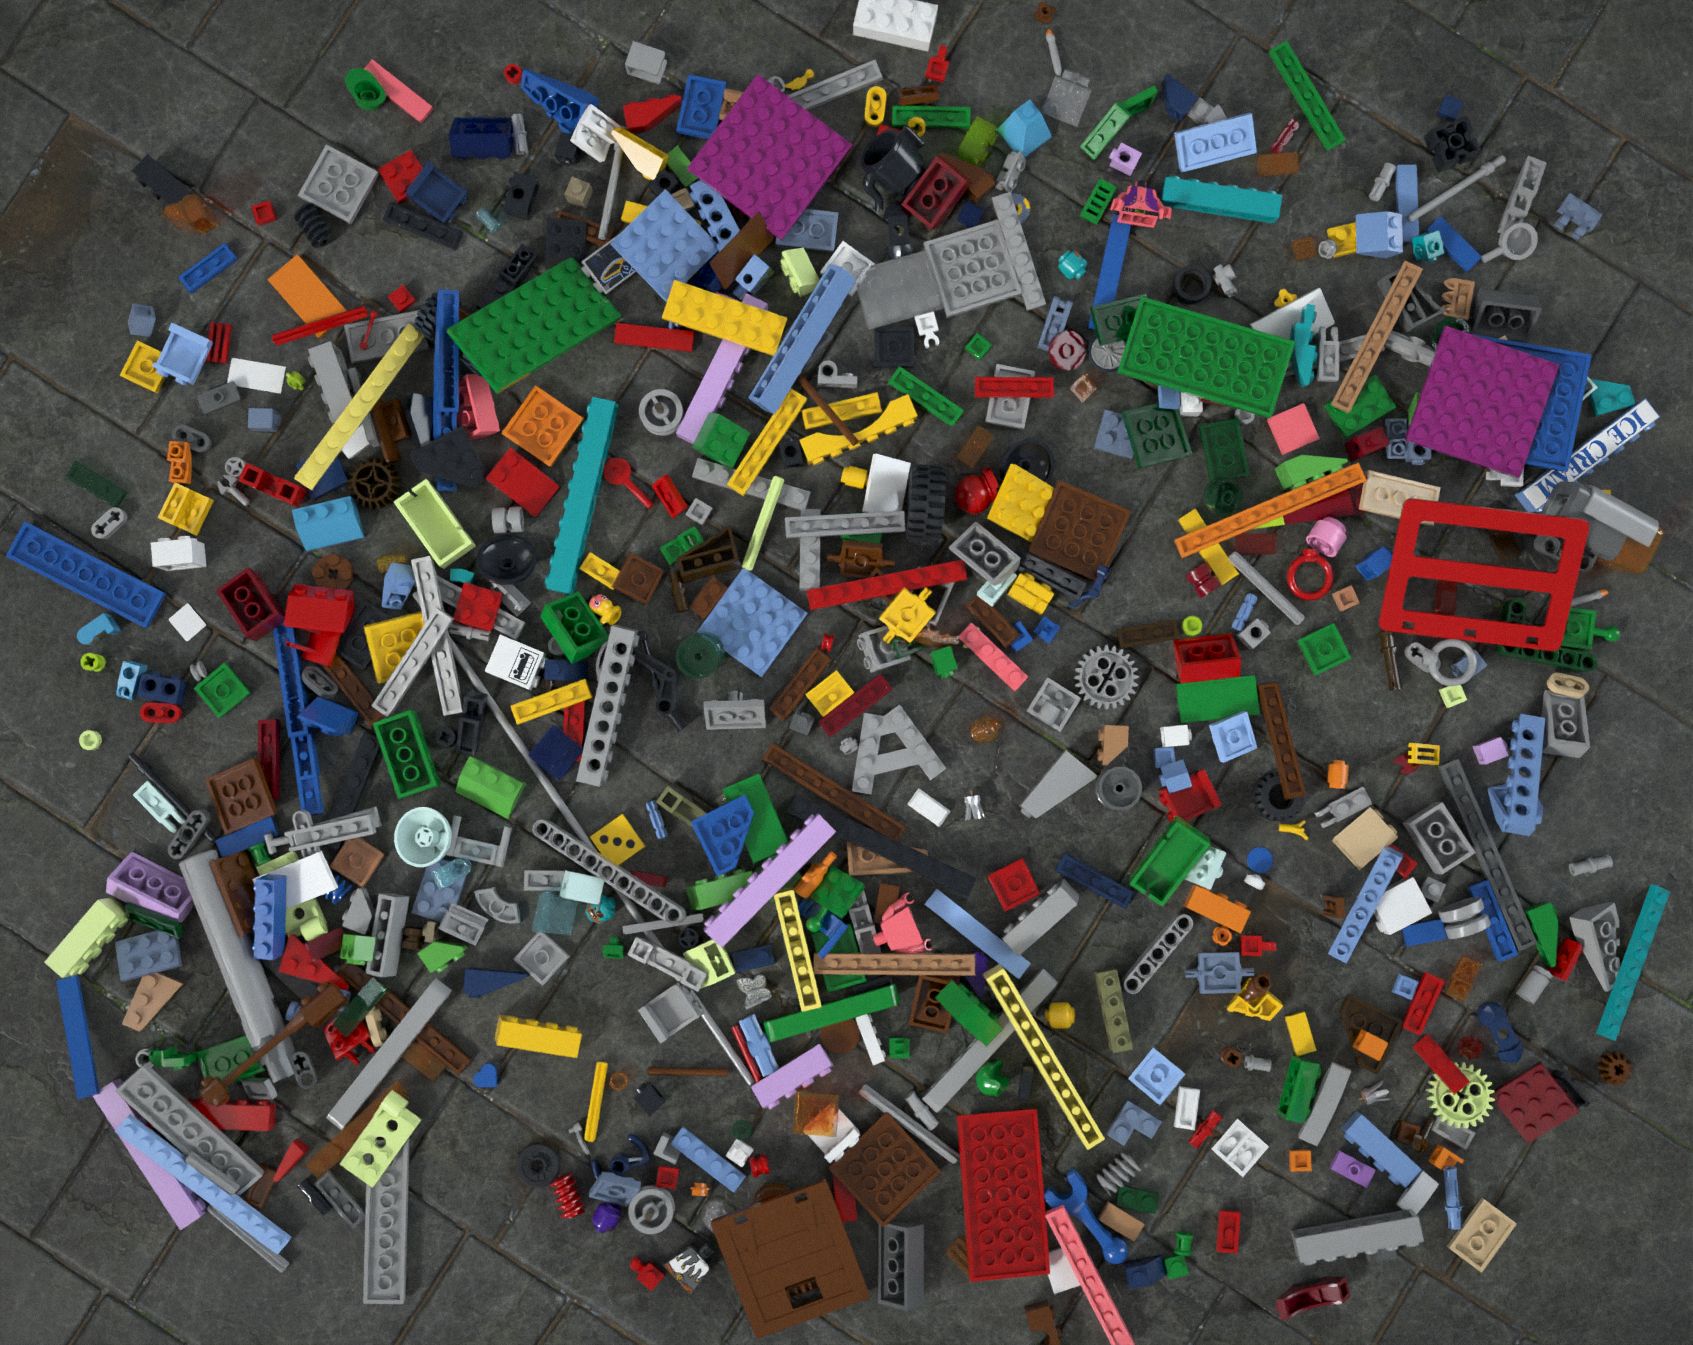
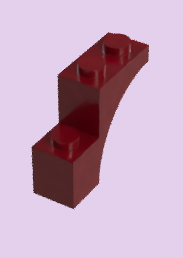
M1346 1276L1323 1277L1316 1284L1291 1286L1276 1299V1308L1281 1320H1289L1291 1317L1312 1308L1343 1304L1351 1297Z

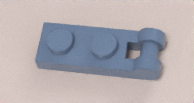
M1056 296L1053 298L1037 348L1048 352L1052 338L1057 333L1064 331L1073 302L1068 300L1067 302L1059 300L1060 298ZM1056 308L1064 309L1063 313L1057 312Z

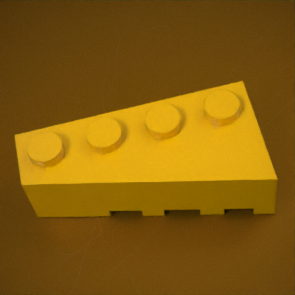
M499 1014L495 1041L499 1046L577 1058L582 1033L575 1026L566 1025L565 1028L552 1022H546L545 1024L533 1019L525 1020Z

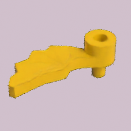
M808 69L803 77L796 78L794 81L786 84L785 88H791L794 91L805 87L807 79L814 78L813 70Z

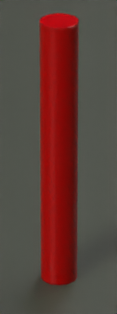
M739 1025L731 1027L756 1083L763 1080Z

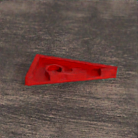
M289 934L279 972L318 983L328 982L330 984L333 982L340 989H349L350 985L340 975L338 976L330 969V966L324 960L319 959L313 962L305 945L295 934Z

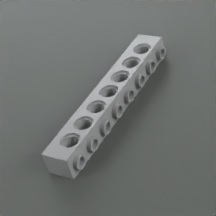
M618 625L611 626L576 781L600 787L603 782L607 781L609 771L606 770L607 763H611L613 752L610 751L611 745L615 744L617 739L615 728L616 724H620L622 713H619L620 706L624 705L626 699L624 688L630 682L631 675L628 674L629 666L632 667L635 660V655H632L634 647H637L640 636L637 635L638 630ZM619 643L626 645V653L618 651L617 646ZM615 662L622 665V672L614 671L613 664ZM610 682H615L618 685L617 692H612L609 689ZM606 701L612 702L614 706L613 711L605 709L604 703ZM602 720L608 722V730H603L600 727ZM596 740H602L605 748L598 749L596 747ZM592 759H597L600 762V768L597 769L592 766Z

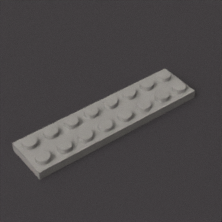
M146 1063L116 1089L115 1092L186 1156L191 1152H195L240 1185L235 1193L237 1196L245 1192L265 1173L260 1166Z
M376 1138V1144L379 1147H385V1138ZM410 1139L403 1145L376 1185L372 1188L366 1184L363 1304H404L406 1300ZM367 1153V1163L372 1164L374 1156Z

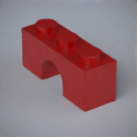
M248 463L245 464L238 479L239 482L298 508L307 491L294 483L276 477Z

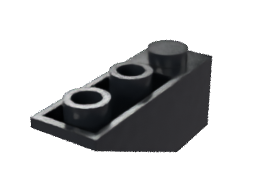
M415 393L409 394L406 399L404 416L416 449L430 442V436L433 434V398Z

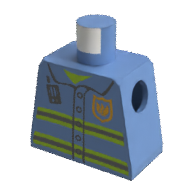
M754 254L735 280L740 285L733 294L741 301L748 292L755 295L775 272ZM753 278L752 282L748 284V280Z

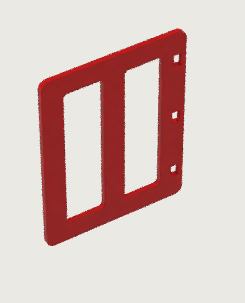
M1413 498L1407 499L1402 505L1378 621L1379 626L1385 631L1556 651L1562 644L1587 540L1589 524L1580 518ZM1422 521L1553 536L1564 538V543L1556 572L1421 557L1414 555L1419 525ZM1414 576L1551 593L1545 623L1542 626L1402 609L1408 578ZM1403 621L1414 622L1413 628L1402 627ZM1465 629L1476 630L1475 636L1463 635ZM1527 636L1536 637L1537 644L1526 642Z

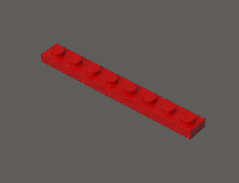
M958 560L807 590L810 610H816L897 594L904 587L909 591L925 587L967 580L964 561Z

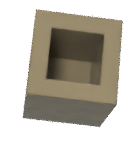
M571 177L564 195L568 202L586 209L593 190L590 183Z

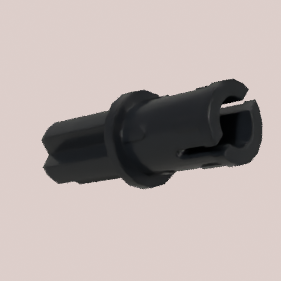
M308 1178L297 1186L308 1199L307 1202H311L322 1216L331 1210V1206L322 1197L321 1192L316 1190Z

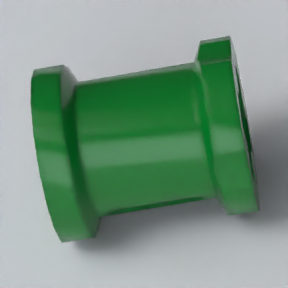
M265 842L247 849L255 860V867L272 860L264 847L266 845Z
M1176 1231L1177 1247L1174 1249L1175 1254L1191 1256V1239L1194 1237V1234L1188 1231Z

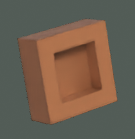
M1352 585L1332 594L1340 612L1360 603Z

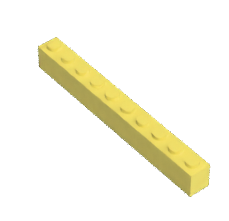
M998 964L983 973L982 975L1083 1145L1089 1150L1105 1140L1004 968Z

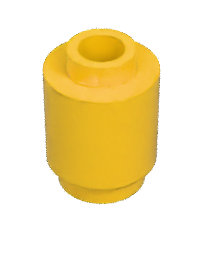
M844 466L841 482L847 486L863 489L868 484V470Z

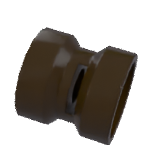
M404 927L406 937L402 941V948L422 949L421 937L423 936V928Z

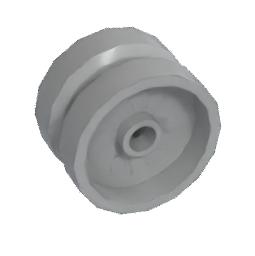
M1481 897L1463 899L1438 910L1441 921L1449 923L1445 927L1449 939L1466 937L1491 926L1488 914L1480 913L1485 907Z

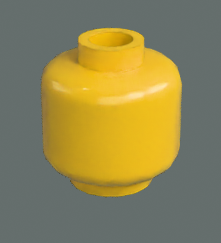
M1067 1002L1051 1003L1049 1010H1045V1020L1050 1022V1026L1054 1029L1070 1028L1072 1023H1075V1009Z

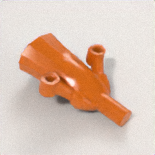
M830 852L822 862L818 864L813 863L808 872L794 885L795 892L803 898H809L812 892L820 885L828 867L837 856Z

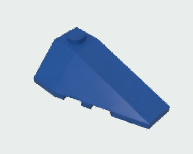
M528 69L523 70L521 89L536 104H540L547 111L546 114L550 118L553 117L559 123L558 127L567 134L573 135L588 105L592 104L596 108L598 106L599 98L585 90Z

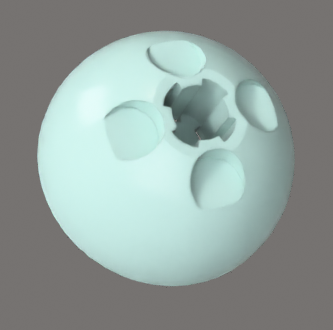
M427 807L414 808L403 815L397 824L394 835L396 850L399 856L409 865L415 867L433 865L447 854L451 846V827L446 818L438 811Z

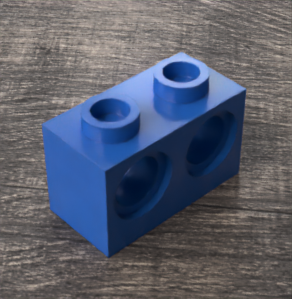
M1382 546L1371 551L1355 567L1367 581L1376 578L1390 567L1393 552L1389 548Z

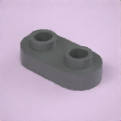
M178 425L172 431L174 441L188 442L190 449L196 452L206 453L212 446V440L208 435L186 425ZM183 433H187V437L185 439H182ZM204 440V446L200 447V442Z
M307 666L303 670L301 675L302 681L323 699H332L338 691L337 684L316 666Z

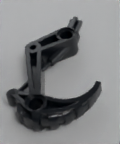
M639 631L637 635L640 636L639 641H643L645 652L634 647L632 655H635V660L651 670L653 678L651 682L657 700L656 710L663 718L667 717L679 733L687 727V724L676 711L678 709L679 673L676 669L650 656L646 641L648 633L646 631ZM608 641L599 647L598 652H595L594 658H596V662H594V668L596 669L598 683ZM623 643V646L618 648V651L626 653V645ZM656 674L661 677V684L659 679H657ZM663 701H668L671 705L667 712L661 709Z

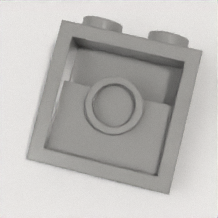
M888 626L858 635L857 645L861 651H864L866 657L864 658V665L866 669H870L871 673L911 660L910 655L897 659V654L893 651V644L891 645L883 640V637L889 631ZM905 640L898 642V645L905 644ZM907 647L901 649L902 653L908 651Z

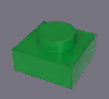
M1175 1254L1163 1258L1169 1280L1189 1275L1184 1256Z

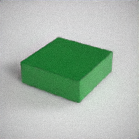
M976 333L966 345L965 350L980 361L992 347V344L979 333Z

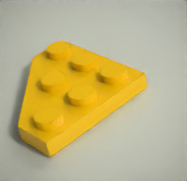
M422 611L364 626L378 684L389 680L425 625Z

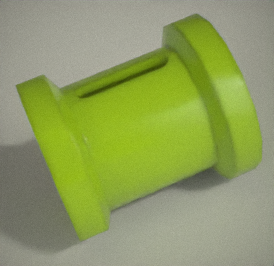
M86 653L82 656L80 663L85 670L99 672L105 668L106 660L102 655Z

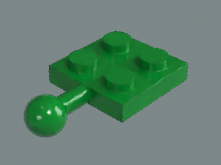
M1570 607L1561 647L1589 651L1592 650L1593 635L1603 636L1607 641L1614 642L1619 639L1620 630L1615 626H1609L1606 629L1594 627L1596 611Z
M832 865L820 885L810 896L813 902L822 907L816 916L808 918L806 922L807 929L811 932H818L822 927V920L828 911L843 919L865 889V885Z

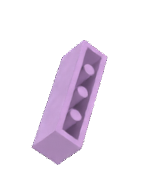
M818 1044L751 1086L763 1108L769 1107V1109H773L780 1104L779 1100L786 1096L787 1099L797 1093L796 1089L802 1085L806 1088L814 1083L813 1079L818 1075L823 1077L830 1073V1068L834 1065L823 1046Z

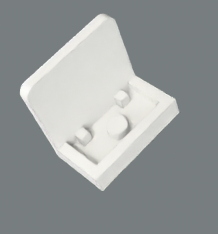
M830 1103L804 1129L807 1135L825 1153L824 1157L829 1163L833 1160L838 1161L844 1155L843 1150L848 1146L850 1148L859 1141L858 1136L860 1135L859 1130L834 1103Z

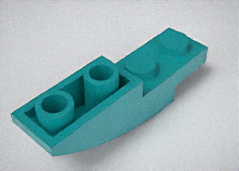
M1310 304L1302 307L1300 323L1296 322L1291 325L1290 340L1295 341L1290 357L1292 368L1299 386L1303 388L1312 383L1314 377L1312 365L1315 364L1317 359L1316 346L1308 345L1313 338L1311 326L1317 316V312L1314 311L1315 305Z

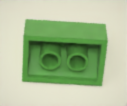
M469 756L460 774L455 792L509 819L527 783L476 757Z

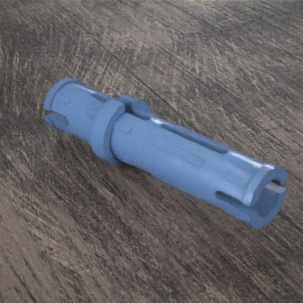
M1445 1166L1443 1170L1448 1228L1458 1230L1462 1228L1460 1219L1462 1206L1459 1204L1457 1168Z

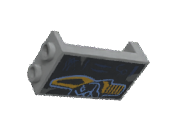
M616 237L582 261L583 267L581 269L587 277L592 276L595 281L594 287L599 293L603 292L605 295L637 272L610 244Z

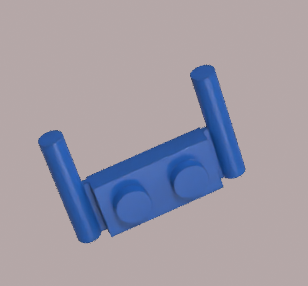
M810 896L807 899L802 897L797 903L799 913L807 920L812 916H816L822 907L813 902ZM830 911L823 918L820 929L829 937L828 941L818 952V955L823 959L848 928L846 924Z

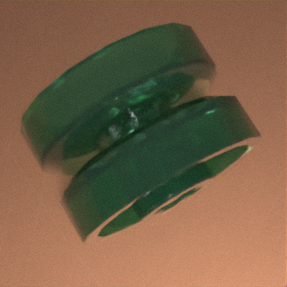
M700 631L690 635L679 644L676 651V662L684 675L693 679H702L710 676L722 665L725 650L717 636L710 632Z

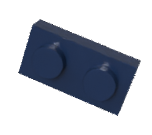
M771 944L732 953L736 973L775 964Z

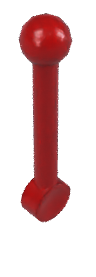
M373 310L370 312L371 318L364 340L359 344L362 350L368 348L367 341L374 319L378 316L377 311Z

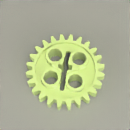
M1453 1062L1470 1081L1467 1086L1459 1091L1464 1095L1463 1098H1459L1457 1094L1453 1095L1438 1076L1432 1074L1435 1081H1428L1432 1088L1426 1089V1091L1432 1093V1096L1427 1097V1100H1433L1429 1108H1436L1434 1115L1441 1114L1440 1121L1444 1122L1448 1119V1126L1455 1122V1128H1460L1461 1123L1464 1128H1468L1469 1122L1472 1126H1476L1475 1120L1484 1122L1481 1117L1482 1115L1489 1117L1486 1109H1493L1489 1102L1495 1101V1099L1489 1097V1094L1494 1093V1090H1488L1492 1082L1484 1081L1487 1075L1480 1076L1481 1069L1477 1068L1473 1071V1064H1469L1466 1068L1465 1062H1461L1460 1067L1457 1062ZM1472 1084H1475L1478 1089L1475 1095H1472L1469 1091ZM1446 1095L1451 1097V1103L1448 1106L1443 1103V1098ZM1465 1103H1468L1471 1107L1468 1114H1465L1462 1110ZM1457 1104V1110L1454 1112L1453 1109Z

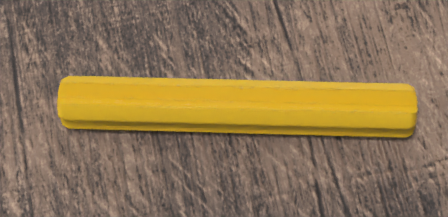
M598 1061L596 1064L584 1136L585 1141L594 1142L596 1139L608 1066L607 1062Z

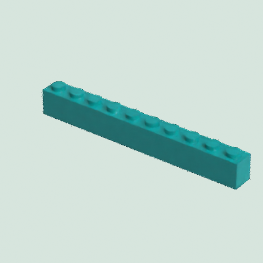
M592 397V401L588 403L587 421H584L582 426L584 434L577 448L579 455L578 459L574 460L573 478H570L568 484L570 492L569 496L564 500V516H561L559 521L561 529L559 535L555 538V553L550 558L551 570L550 574L548 573L545 578L546 588L550 591L568 595L573 594L575 591L579 568L619 405L614 401Z

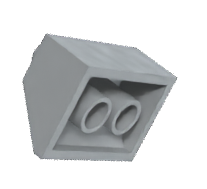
M976 521L949 547L952 552L993 586L1005 582L1019 567L1020 557Z

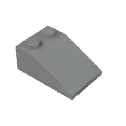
M1545 690L1541 717L1545 718L1542 753L1580 758L1590 748L1584 696L1576 698Z

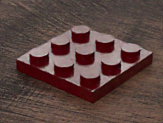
M1541 1061L1494 1090V1093L1490 1094V1097L1495 1099L1494 1102L1527 1143L1579 1113L1578 1107Z

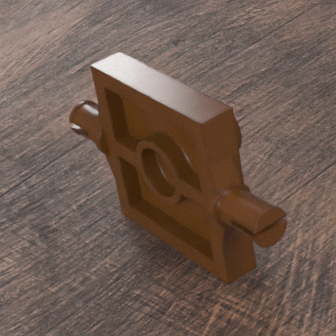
M843 540L840 554L828 553L827 562H839L840 576L866 579L876 567L881 571L882 567L894 568L895 560L883 559V544Z

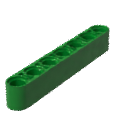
M890 984L822 1004L819 1008L777 1017L765 1021L763 1024L768 1041L773 1042L901 1004L896 985Z

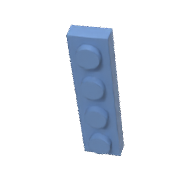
M683 1126L670 1142L671 1145L733 1193L746 1177L743 1172Z

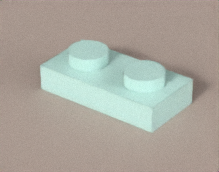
M1013 573L1005 582L995 586L987 581L977 592V596L993 607L1017 579V575Z

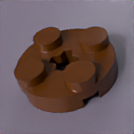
M336 554L322 557L312 570L314 581L318 587L348 590L354 580V568L351 562L345 557ZM331 570H338V577L336 579L329 577Z

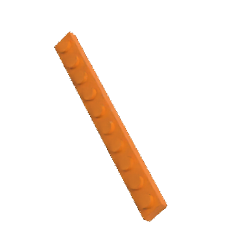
M1358 462L1177 538L1174 542L1181 558H1185L1367 480Z

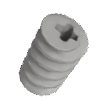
M1121 1153L1122 1161L1115 1158L1116 1166L1109 1163L1110 1171L1103 1168L1104 1176L1096 1174L1097 1180L1110 1196L1109 1190L1117 1192L1116 1184L1123 1187L1122 1179L1126 1182L1130 1181L1128 1174L1133 1177L1136 1176L1134 1169L1142 1171L1129 1154Z

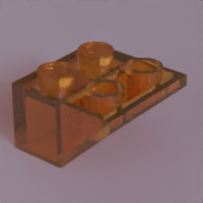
M196 194L187 195L182 201L170 204L165 207V210L160 212L175 227L200 235L219 226L209 205Z

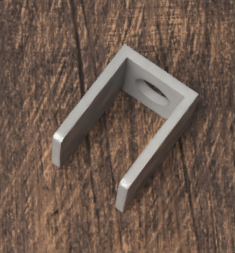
M633 41L625 63L627 74L660 84L667 65V60L664 59L665 52Z

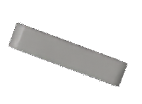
M1178 913L1173 916L1121 979V986L1125 991L1135 994L1143 988L1192 929L1193 920L1190 916L1184 913ZM1185 917L1187 924L1185 927L1180 928L1178 921L1180 918ZM1168 933L1174 934V940L1171 943H1167L1165 940V936ZM1156 948L1161 949V956L1159 958H1154L1152 955L1153 950ZM1147 963L1149 966L1148 971L1141 974L1140 966ZM1129 979H1135L1136 985L1132 989L1127 988V981Z

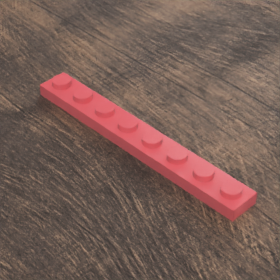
M1060 1205L1046 1211L1045 1217L1111 1345H1135L1065 1206Z

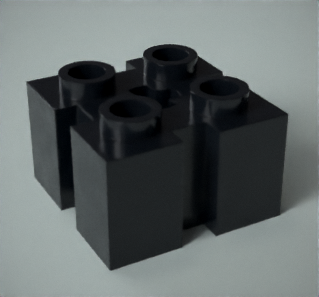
M1467 116L1452 121L1448 127L1444 124L1433 128L1423 137L1429 152L1433 150L1435 152L1432 160L1438 173L1453 168L1457 163L1461 165L1472 161L1482 152L1477 139H1471L1469 135L1473 129Z

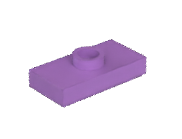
M1340 1150L1337 1151L1329 1167L1366 1188L1376 1171L1374 1168Z

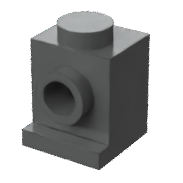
M796 711L789 729L808 736L815 717L801 711Z

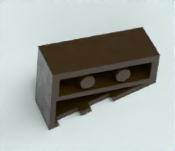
M730 525L715 536L709 537L707 541L699 546L696 545L677 557L680 574L684 583L741 568Z

